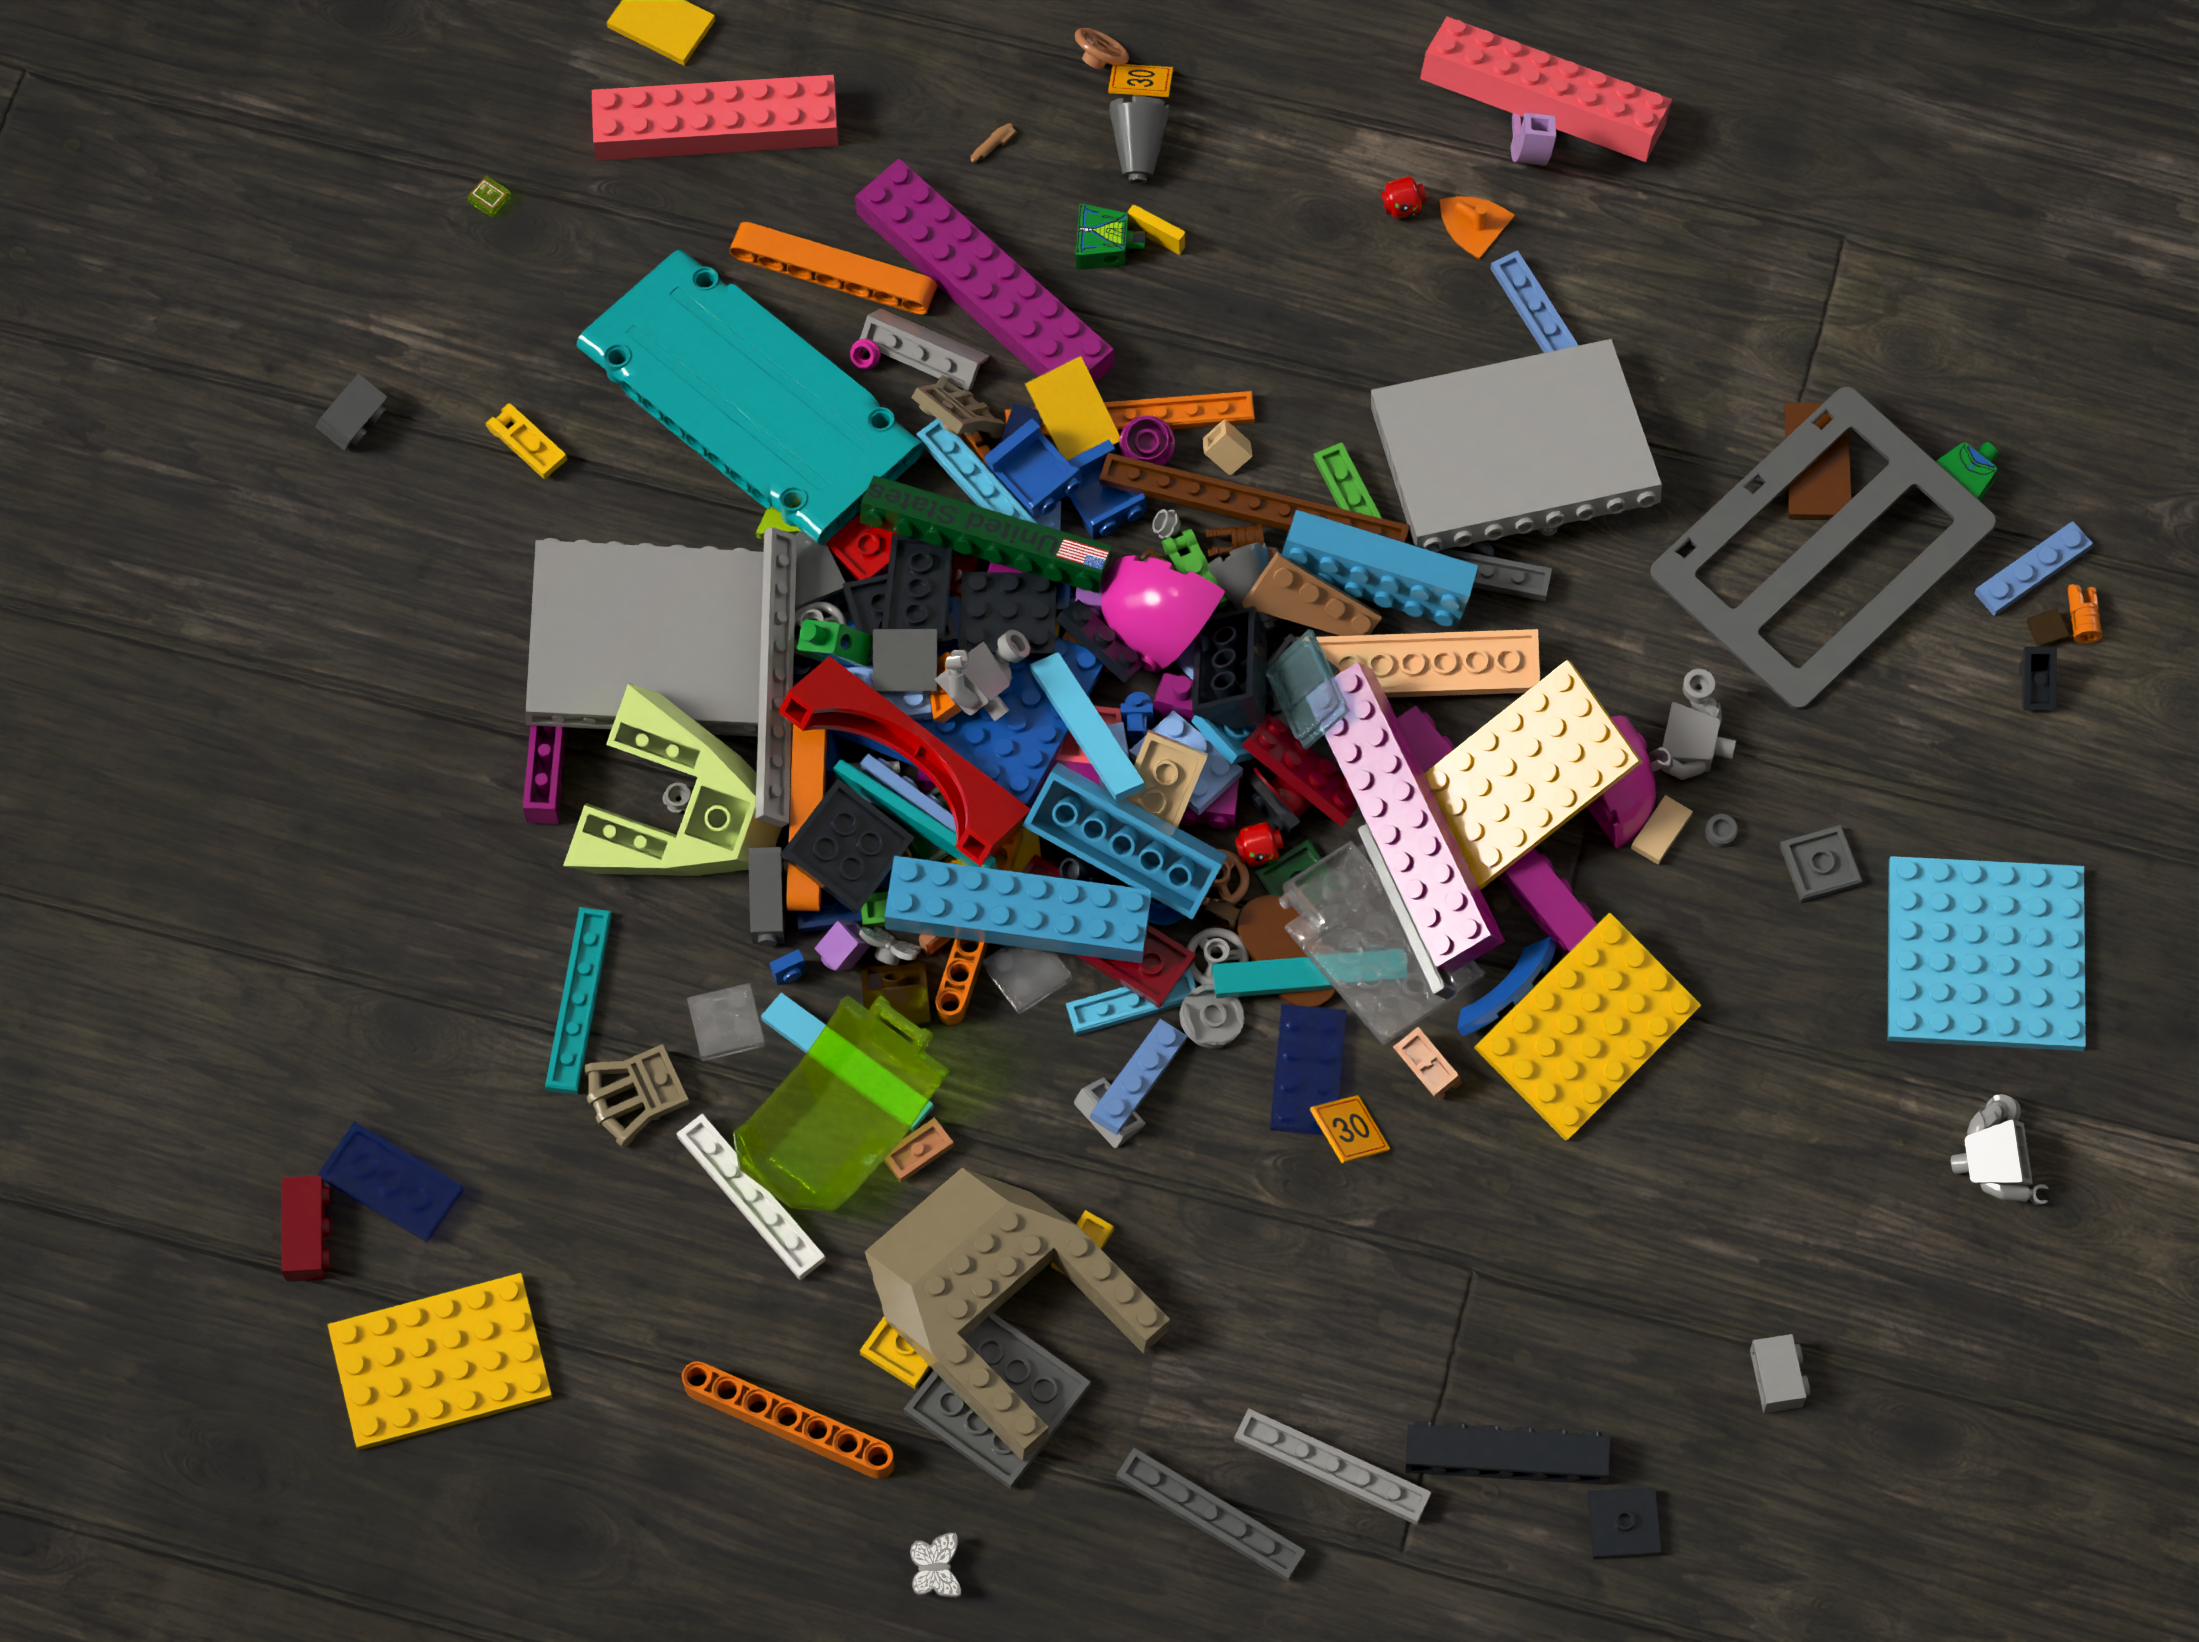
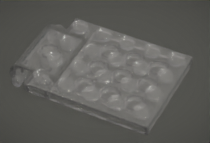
M1348 841L1283 884L1284 895L1279 898V902L1285 909L1292 905L1300 914V916L1287 923L1284 929L1384 1046L1481 981L1485 973L1473 960L1452 974L1448 973L1455 987L1456 995L1449 999L1434 995L1375 867L1365 858L1369 854L1364 843L1356 847L1352 841Z

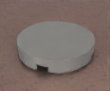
M1203 984L1193 989L1182 1002L1179 1012L1181 1026L1186 1035L1196 1044L1206 1048H1222L1232 1043L1241 1032L1245 1020L1244 1009L1238 997L1215 998L1214 984Z

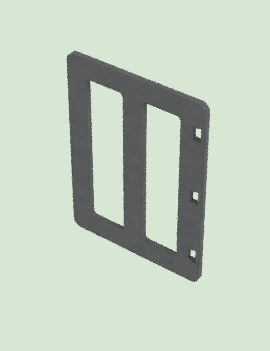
M1842 387L1652 564L1650 575L1659 587L1793 709L1801 710L1814 701L1992 532L1996 519L1994 514L1855 389ZM1827 412L1832 420L1821 430L1814 423ZM1854 430L1887 459L1889 464L1737 608H1729L1695 576L1696 573L1847 431ZM1759 477L1764 484L1754 494L1745 489ZM1910 488H1919L1954 520L1953 524L1802 667L1795 668L1759 635V631ZM1690 541L1696 548L1686 558H1683L1677 552Z

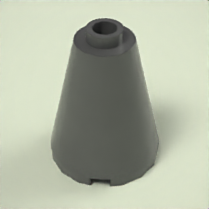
M1133 96L1132 102L1123 103V98H1118L1111 101L1109 113L1122 175L1129 179V182L1132 184H1144L1147 182V179L1152 178L1154 175L1170 113V105L1165 106V101L1153 97Z
M1261 542L1234 549L1229 552L1230 556L1225 561H1222L1220 556L1208 565L1211 575L1220 588L1225 590V595L1236 610L1245 608L1242 605V601L1270 562L1269 549L1266 543L1261 545ZM1258 611L1267 631L1276 627L1274 622L1279 620V617Z

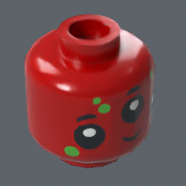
M1412 176L1389 181L1385 184V190L1381 191L1386 214H1391L1396 220L1420 214L1422 202L1427 201L1423 183L1416 184Z
M1267 822L1244 827L1240 830L1239 837L1235 838L1241 862H1247L1250 867H1257L1277 861L1279 858L1278 849L1284 848L1280 830L1273 831L1272 826Z

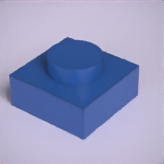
M799 949L770 962L771 974L777 985L783 982H794L802 976V973L806 972L805 961Z

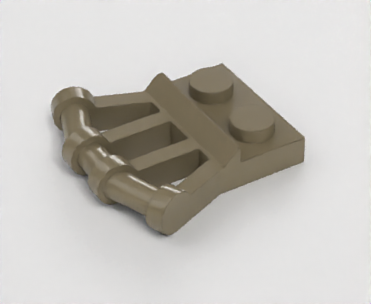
M944 375L940 376L936 384L917 387L911 397L920 404L919 408L923 412L938 418L943 422L942 426L953 434L964 433L966 436H970L976 430L988 432L995 439L1001 437L1006 431V425L1002 420L996 419L989 412V406L984 402H977L969 390H961L947 381L948 378Z
M663 1044L625 1061L597 1062L585 1065V1075L588 1076L589 1080L587 1101L596 1110L597 1115L595 1118L598 1125L604 1126L617 1138L616 1143L622 1148L628 1146L635 1138V1135L651 1120H658L660 1116L689 1104L688 1097ZM629 1073L630 1076L602 1088L601 1076L604 1074ZM633 1087L636 1088L638 1096L613 1107H608L606 1103L608 1098ZM643 1106L645 1108L626 1129L615 1120Z

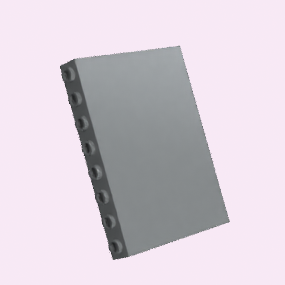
M1612 339L1371 390V410L1407 524L1410 525V534L1416 547L1439 552L1448 548L1465 547L1476 542L1497 540L1501 537L1518 533L1526 534L1532 530L1558 527L1569 522L1586 521L1597 516L1618 514L1625 510L1639 507L1646 508L1661 503L1662 483Z
M555 538L536 540L526 697V725L612 729L627 684L630 682L660 693L711 734L758 737L764 552L749 551L745 548L719 550L712 546L698 549L687 548L683 545L660 547L650 543L624 545L616 541L603 544L592 543L588 540L565 542Z

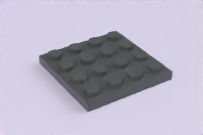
M992 1313L963 1340L1049 1427L1047 1440L1022 1461L935 1371L931 1373L906 1405L904 1413L1005 1486L1012 1489L1089 1389L1091 1381L995 1313Z

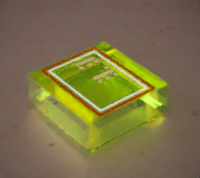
M486 175L470 192L467 199L469 203L490 217H493L511 195L508 189Z

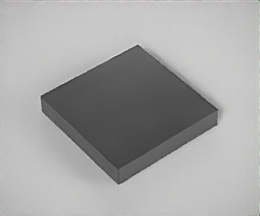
M873 629V689L879 694H937V682L935 681L937 677V629Z
M1842 825L1780 842V849L1801 903L1862 886L1863 880Z

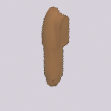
M1009 123L994 131L971 155V162L976 163L980 159L983 160L998 145L1003 146L1017 133L1013 125Z

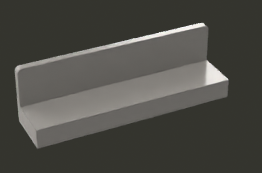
M878 309L867 316L860 339L867 338L873 340L879 346L882 354L937 378L944 375L948 378L947 381L964 390H971L973 388L980 365L989 358V355L884 309Z

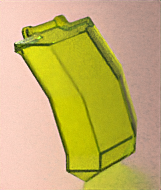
M848 995L843 998L836 1012L799 1065L750 1119L733 1133L739 1169L790 1208L835 1211L850 1199L900 1143L949 1073L946 1067L924 1052L933 1034L926 1028L921 1030L889 1006L890 1002L882 996L874 1001L870 1010H867ZM881 1017L885 1018L887 1021H889L891 1024H893L907 1036L912 1038L914 1040L913 1043L911 1044L905 1038L900 1036L898 1033H896L894 1030H892L890 1027H888L886 1024L880 1021Z

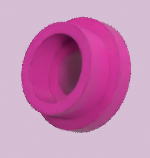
M864 338L852 345L850 356L852 362L858 368L867 370L879 363L881 352L879 346L873 340ZM864 348L870 352L869 359L863 355Z

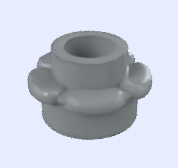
M1163 509L1156 514L1152 528L1161 539L1170 538L1178 533L1181 521L1175 510L1167 511Z
M673 783L664 792L663 803L673 813H680L682 810L686 811L693 791L683 783ZM680 796L682 799L677 801L676 797Z

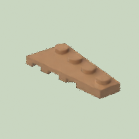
M1276 552L1242 601V605L1245 608L1255 606L1259 612L1339 636L1370 635L1382 618L1379 612L1279 552Z

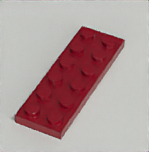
M1034 854L1021 872L1061 878L1057 867ZM1150 925L1147 927L1142 963L1075 955L1158 1008H1161L1196 959L1195 953Z

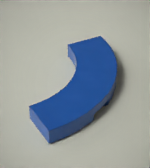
M1552 937L1524 947L1520 959L1513 970L1497 987L1476 1002L1460 1009L1457 1029L1462 1036H1467L1499 1018L1496 1013L1511 1002L1516 1005L1534 988L1532 981L1540 971L1541 973L1546 972L1554 956L1557 944Z

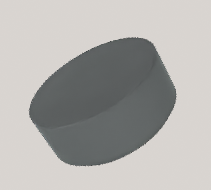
M1726 814L1712 816L1705 828V836L1708 842L1719 848L1728 847L1733 844L1738 833L1736 821Z

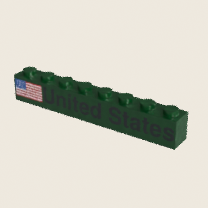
M873 476L861 502L860 523L894 532L904 537L923 540L934 546L949 547L961 554L988 560L991 563H998L1018 569L1021 572H1028L1048 578L1051 581L1075 586L1082 590L1099 594L1111 565L1113 546L878 476Z

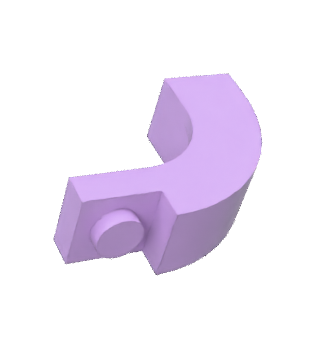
M1525 113L1524 117L1513 114V139L1511 143L1513 162L1547 165L1556 139L1555 116Z

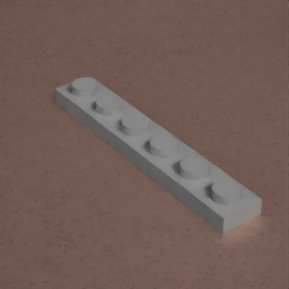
M1249 1408L1234 1437V1441L1415 1525L1418 1524L1431 1497V1492Z

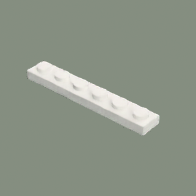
M703 1114L699 1115L677 1133L678 1139L799 1280L826 1261L824 1254Z

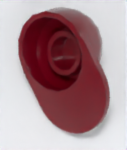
M1258 767L1254 768L1259 778L1296 817L1300 818L1310 809L1312 803L1279 776L1270 779Z

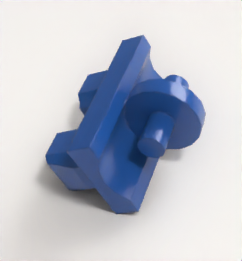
M1134 692L1126 698L1125 703H1121V719L1124 723L1125 734L1129 736V748H1133L1146 736L1148 730L1156 727L1153 703L1151 698L1143 692Z

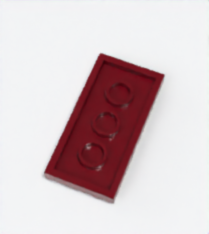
M1267 714L1265 722L1260 723L1242 745L1244 749L1340 827L1346 823L1358 807V803L1345 776L1336 769V766L1330 760L1322 758L1313 751L1308 742L1297 738L1279 719Z

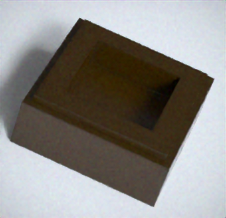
M2057 608L2027 619L2026 623L2037 647L2051 646L2066 641L2069 638V633Z

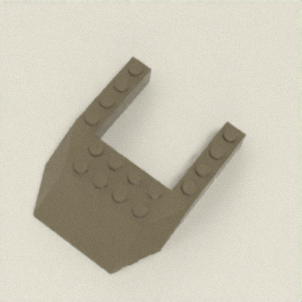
M965 1168L958 1170L865 1251L886 1322L1022 1461L1047 1440L1049 1427L963 1340L967 1335L1051 1262L1143 1354L1168 1332L1170 1319L1077 1225L1033 1193Z

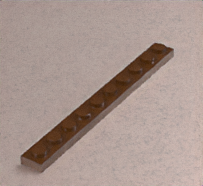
M1112 453L1107 454L1099 478V484L1102 486L1135 494L1144 493L1147 497L1288 531L1290 530L1296 510H1300L1406 543L1410 532V525Z

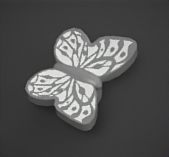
M874 926L873 930L862 927L859 932V936L865 942L877 947L874 954L875 958L889 965H898L900 959L914 960L922 949L920 946L895 940L891 934L877 926Z
M947 1533L936 1537L931 1545L924 1541H915L911 1545V1559L919 1567V1572L914 1576L912 1588L917 1595L925 1596L934 1590L937 1595L942 1597L957 1598L961 1596L960 1585L950 1571L951 1565L949 1564L955 1555L958 1545L956 1533Z

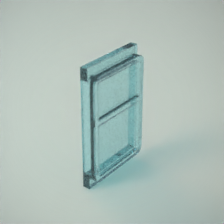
M1309 629L1267 667V677L1294 737L1300 740L1303 748L1308 749L1350 712L1313 630Z

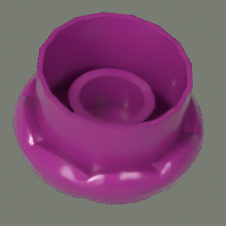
M1140 416L1131 420L1124 427L1120 435L1119 447L1124 457L1163 466L1173 455L1175 437L1170 426L1162 419L1155 416Z

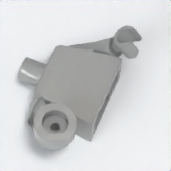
M1014 629L1007 631L998 639V648L994 651L996 655H992L984 641L969 653L966 650H953L951 656L945 661L947 670L935 678V681L945 690L950 699L956 702L968 715H973L980 708L984 707L991 718L996 721L1009 711V708L998 696V694L1004 692L1010 686L1009 684L1013 678L1009 662L1019 663L1030 653L1027 639L1023 634Z
M1694 669L1685 676L1682 689L1684 695L1690 700L1692 708L1672 702L1663 747L1650 752V755L1657 759L1650 763L1652 771L1661 769L1680 780H1685L1710 771L1713 755L1732 759L1736 740L1717 737L1722 722L1720 702H1716L1712 697L1715 689V679L1710 672L1703 669Z
M2003 1094L1995 1095L1988 1101L1986 1108L1983 1111L1980 1108L1971 1119L1967 1130V1137H1965L1966 1153L1951 1156L1952 1170L1954 1174L1969 1172L1972 1183L1980 1185L1983 1192L2001 1200L2026 1202L2029 1199L2034 1205L2045 1204L2048 1200L2041 1201L2037 1199L2035 1193L2037 1189L2048 1190L2046 1185H2036L2031 1189L2026 1186L2033 1185L2024 1123L2018 1121L2021 1114L2020 1105L2013 1097Z

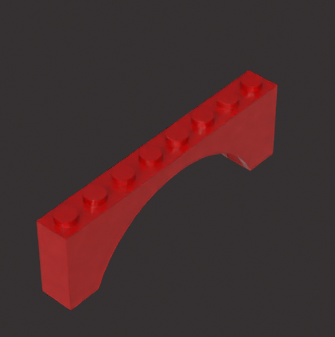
M830 656L788 691L778 711L802 731L829 729L858 734L890 747L914 763L937 786L950 807L956 826L955 848L980 867L1020 831L1031 810Z

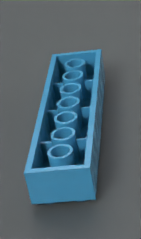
M894 856L884 916L885 929L1142 963L1152 890Z

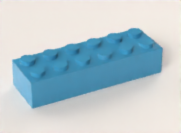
M1300 510L1295 512L1282 555L1354 598L1368 600L1380 607L1394 608L1413 617L1420 616L1433 620L1439 625L1455 628L1458 627L1470 597L1478 565Z
M1057 763L1049 774L1022 825L1026 829L1134 888L1152 890V898L1190 919L1194 918L1228 856L1126 799L1116 802L1108 789L1060 763Z

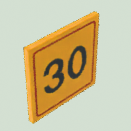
M1130 64L1113 65L1108 93L1143 97H1169L1173 67Z
M1359 1095L1310 1108L1311 1113L1342 1164L1390 1150Z

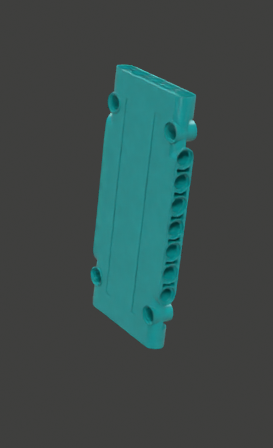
M681 249L673 252L588 326L577 340V348L595 363L602 366L606 370L610 381L620 383L623 391L633 401L759 504L767 509L776 508L781 513L785 524L797 526L818 545L823 544L821 542L823 539L825 542H828L861 512V502L873 476L895 481L919 459L924 451V443L895 421L891 410L880 407L874 396L740 288L734 284L727 286L719 280L718 273L713 268L703 267ZM879 426H886L882 429L877 428ZM792 505H799L796 508H789Z

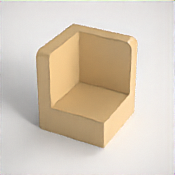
M1226 419L1220 422L1203 438L1204 454L1228 475H1232L1252 457L1251 442Z

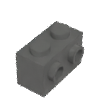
M358 373L321 416L315 427L343 450L350 443L356 446L367 433L364 429L365 425L369 421L375 424L386 409L382 405L387 396Z

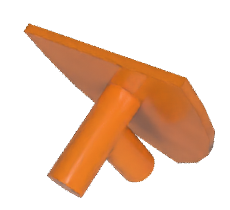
M1456 196L1439 200L1441 217L1446 230L1459 246L1478 259L1483 256L1515 216L1505 208L1481 198Z

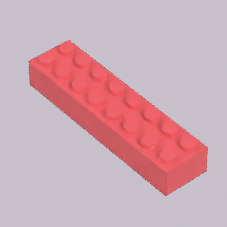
M1446 17L1428 47L1420 77L1421 80L1524 117L1525 113L1555 116L1557 130L1643 162L1647 161L1666 125L1672 102L1671 98L1632 85L1629 82H1624L1450 17Z
M834 75L592 90L593 144L597 161L838 146Z

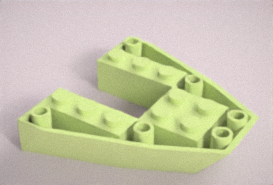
M629 682L606 745L698 777L678 834L675 835L586 803L563 866L594 874L700 876L749 870V848L775 847L782 827L780 828L755 819L757 773L740 755L663 695Z

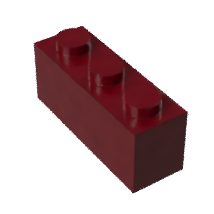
M321 1175L282 1177L281 1271L286 1282L326 1280V1268H331L330 1248L326 1249V1237H331L332 1226L331 1218L326 1217V1206H331L332 1195L331 1187L325 1185Z

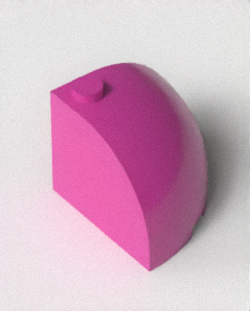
M1135 555L1123 556L1115 559L1103 583L1101 593L1103 617L1106 625L1127 646L1141 656V661L1146 663L1144 669L1157 673L1174 662L1194 640L1215 610L1225 590L1192 571L1184 574L1172 570V563L1152 557L1147 562L1137 561L1138 557Z
M1612 716L1611 719L1643 763L1587 806L1589 812L1617 850L1638 836L1653 814L1656 799L1655 777L1650 767L1651 761L1646 751V741L1640 733L1636 732L1631 722L1625 716Z

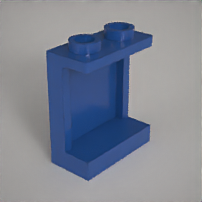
M1033 418L984 456L987 468L1035 520L1041 515L1045 516L1051 513L1058 501L1066 495L1074 494L1083 482L1081 470L1077 466L1073 467L1041 432L1040 426Z
M1109 439L1068 460L1073 467L1077 466L1081 470L1083 482L1074 494L1066 495L1065 497L1092 539L1100 535L1107 536L1116 530L1117 526L1127 521L1133 522L1147 511V498L1144 493L1135 494L1099 484V478L1107 454H1115V448Z

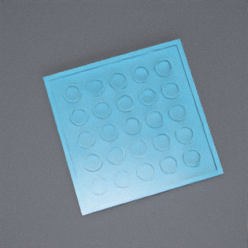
M1890 856L1888 1041L2084 1051L2086 1047L2084 866Z

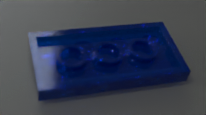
M1282 1004L1270 1122L1271 1131L1325 1135L1311 1113L1310 1108L1337 1101L1339 1098L1346 1010Z
M356 1122L351 1125L317 1174L322 1176L325 1183L426 1243L431 1239L464 1191L461 1184Z

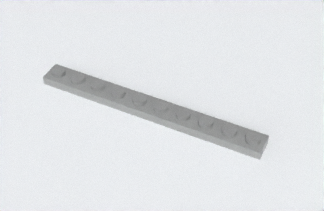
M771 527L764 531L755 819L781 828L789 824L792 722L778 711L788 691L793 687L797 536Z

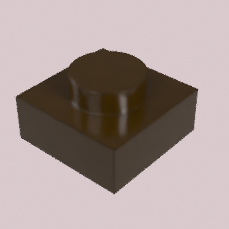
M1209 899L1205 908V922L1232 932L1236 931L1240 909H1237L1233 903L1227 900L1220 899L1216 901Z

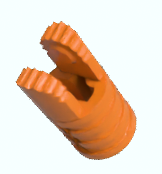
M2071 584L2068 587V597L2074 641L2081 644L2097 642L2103 635L2096 588L2088 587L2083 596L2080 585Z

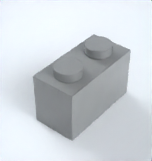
M1792 1334L1753 1340L1750 1353L1763 1413L1803 1407L1806 1396L1810 1395V1387L1807 1376H1801L1799 1364H1803V1355L1800 1344H1794Z

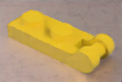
M510 403L501 409L502 413L497 418L492 417L485 423L494 436L499 437L544 480L567 461L566 454ZM510 422L514 423L509 429L505 427Z

